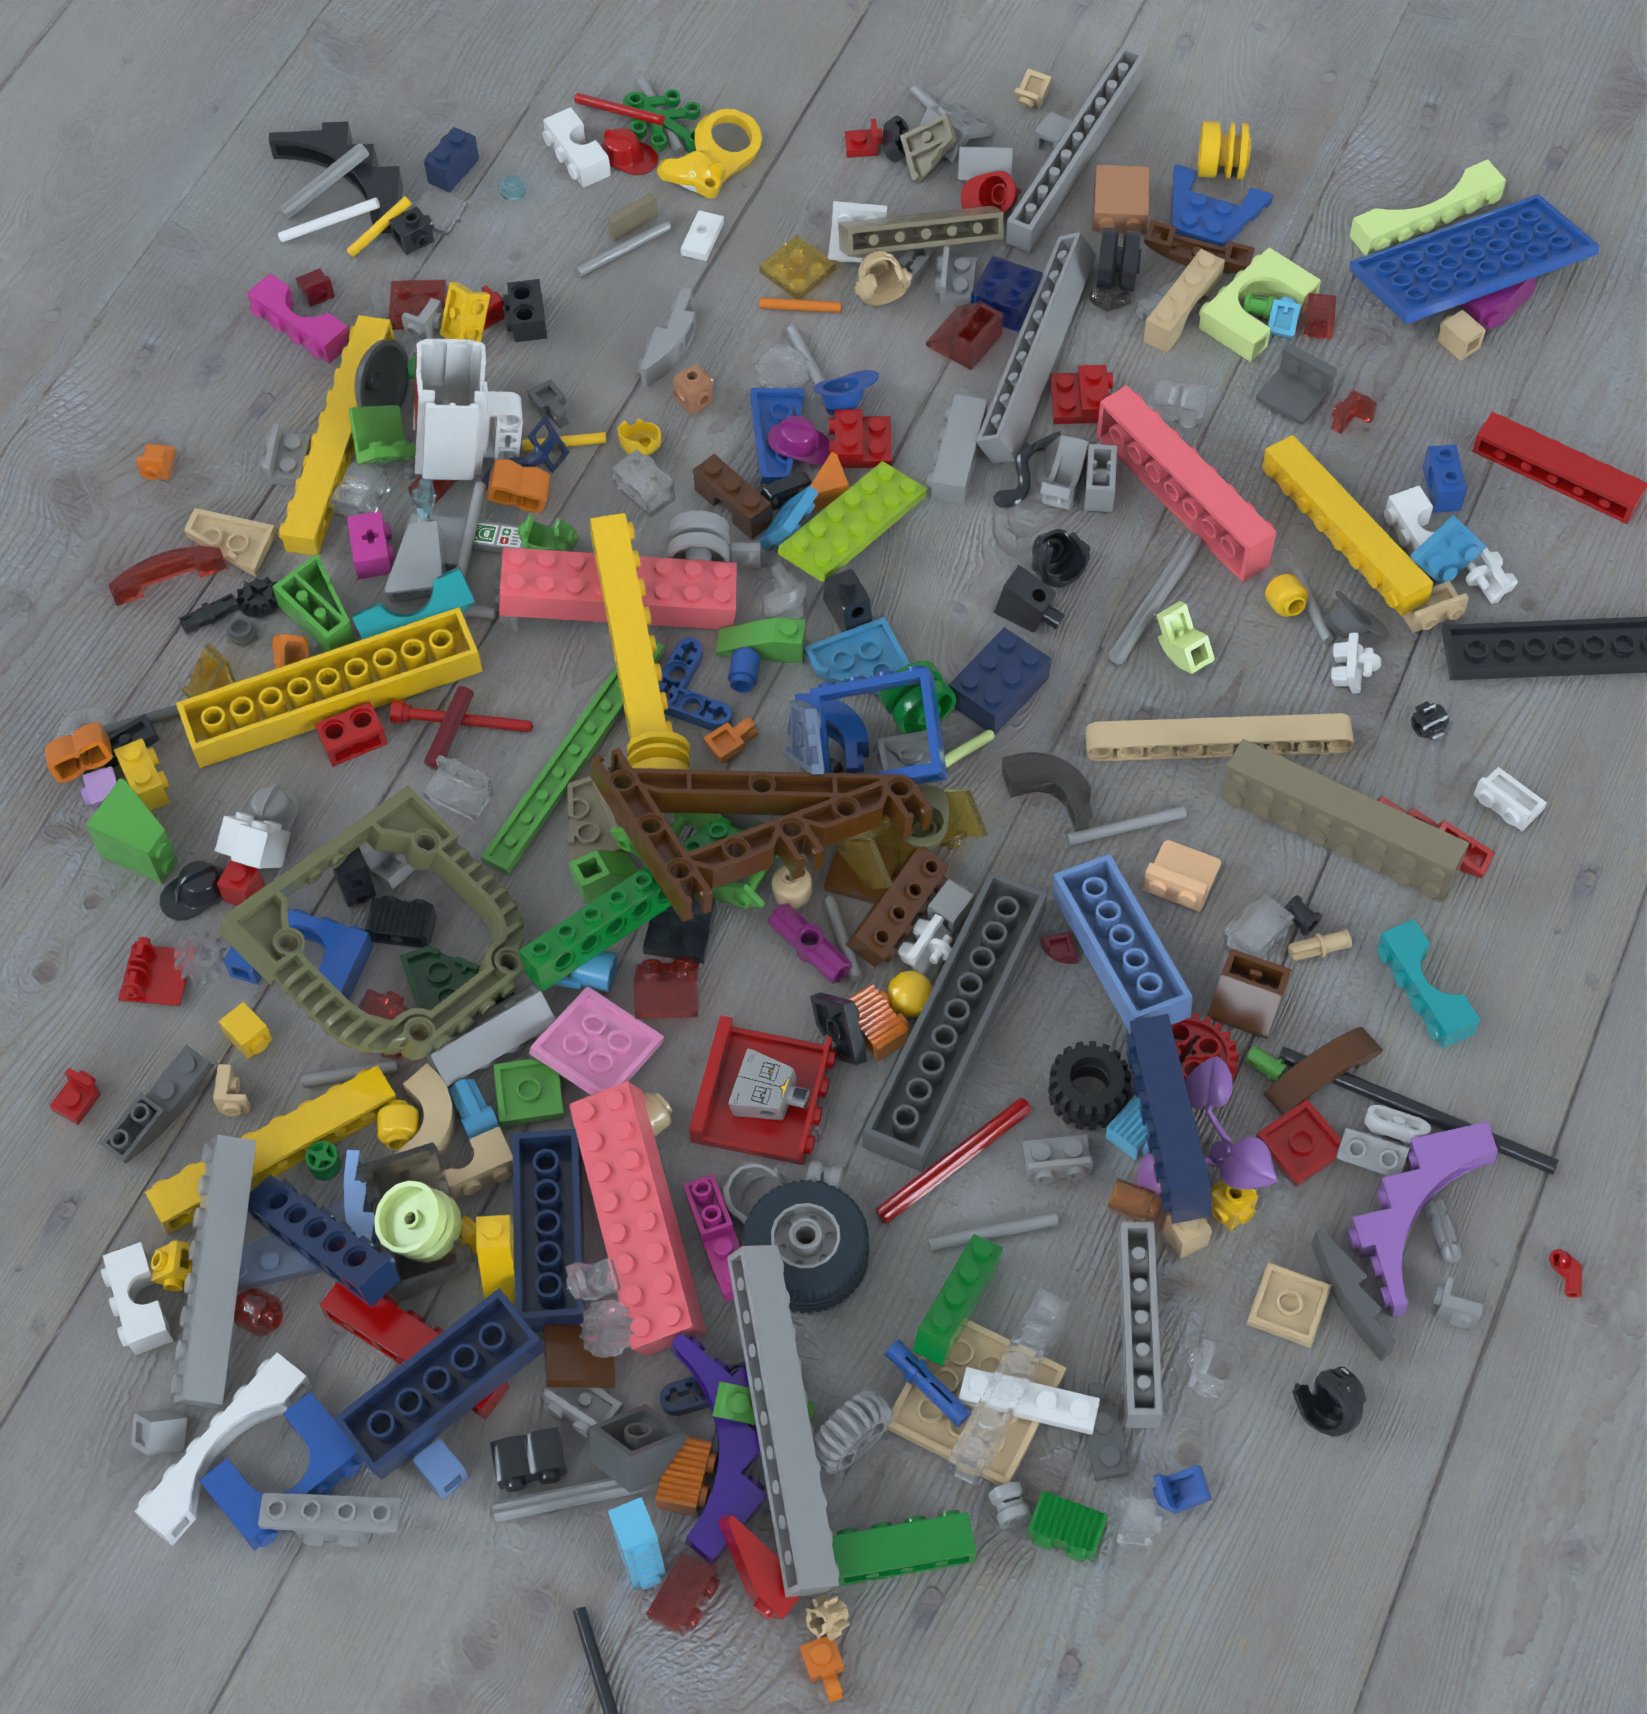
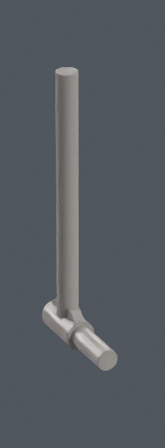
M476 482L456 565V568L460 566L465 578L486 490V484L483 482ZM471 605V609L462 613L464 618L472 616L495 619L496 608Z

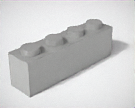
M954 394L952 405L947 404L944 421H947L946 426H941L938 440L941 443V447L935 448L933 465H936L935 470L929 471L927 487H931V499L965 504L979 449L976 440L987 415L988 399Z
M531 984L496 1004L486 1015H477L473 1018V1023L462 1034L454 1033L450 1037V1042L442 1050L437 1052L434 1049L427 1055V1058L446 1086H453L455 1082L464 1078L467 1079L468 1075L475 1070L490 1067L495 1063V1059L501 1055L516 1052L530 1038L540 1037L556 1019L541 990Z

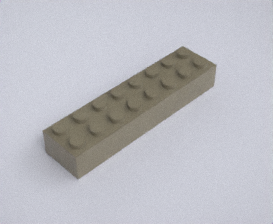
M1242 739L1226 767L1220 798L1226 800L1230 805L1242 807L1260 819L1272 821L1288 832H1295L1308 838L1316 845H1323L1336 851L1344 858H1351L1362 863L1369 870L1381 872L1393 878L1399 884L1409 885L1421 891L1429 898H1436L1444 901L1459 873L1469 842L1245 739Z

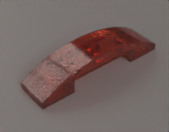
M193 546L178 548L151 556L131 566L109 584V588L116 605L119 606L145 597L142 591L143 587L197 570L199 577L202 578L225 570L227 566L219 547Z

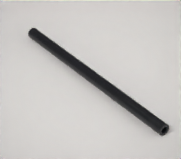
M1283 1046L1278 1060L1283 1059L1284 1064L1294 1067L1307 1056ZM1347 1072L1331 1082L1392 1109L1419 1117L1427 1123L1446 1131L1473 1125ZM1492 1132L1499 1153L1553 1175L1559 1161L1558 1159Z

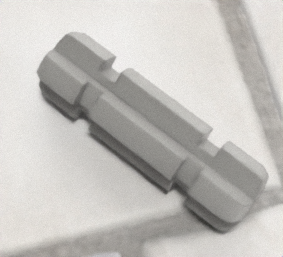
M1441 1199L1429 1201L1425 1209L1428 1218L1432 1219L1430 1223L1438 1246L1442 1247L1440 1252L1445 1263L1457 1262L1461 1260L1462 1252L1459 1244H1455L1457 1238L1449 1216L1445 1215L1447 1211L1445 1204Z

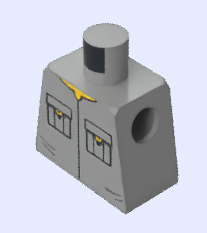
M747 1048L728 1105L734 1116L783 1120L789 1105L806 1108L810 1097V1090L796 1086L797 1077L792 1067Z

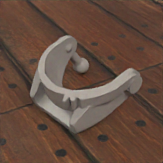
M742 1162L740 1164L741 1167L730 1175L727 1185H723L725 1189L721 1191V1195L728 1210L739 1221L746 1224L745 1221L748 1216L744 1215L741 1210V1196L745 1188L753 1180L763 1176H770L778 1179L782 1186L785 1183H792V1180L785 1178L775 1168L771 1170L762 1164Z

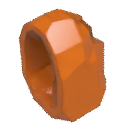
M290 634L274 636L272 647L276 669L309 658L308 638Z

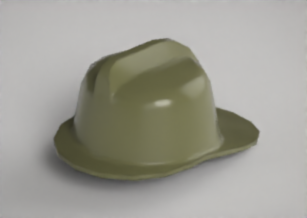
M921 785L917 787L933 808L930 828L922 831L919 828L920 823L914 817L912 824L913 834L902 839L913 848L926 847L928 850H933L944 841L948 830L949 801L944 791L938 787Z

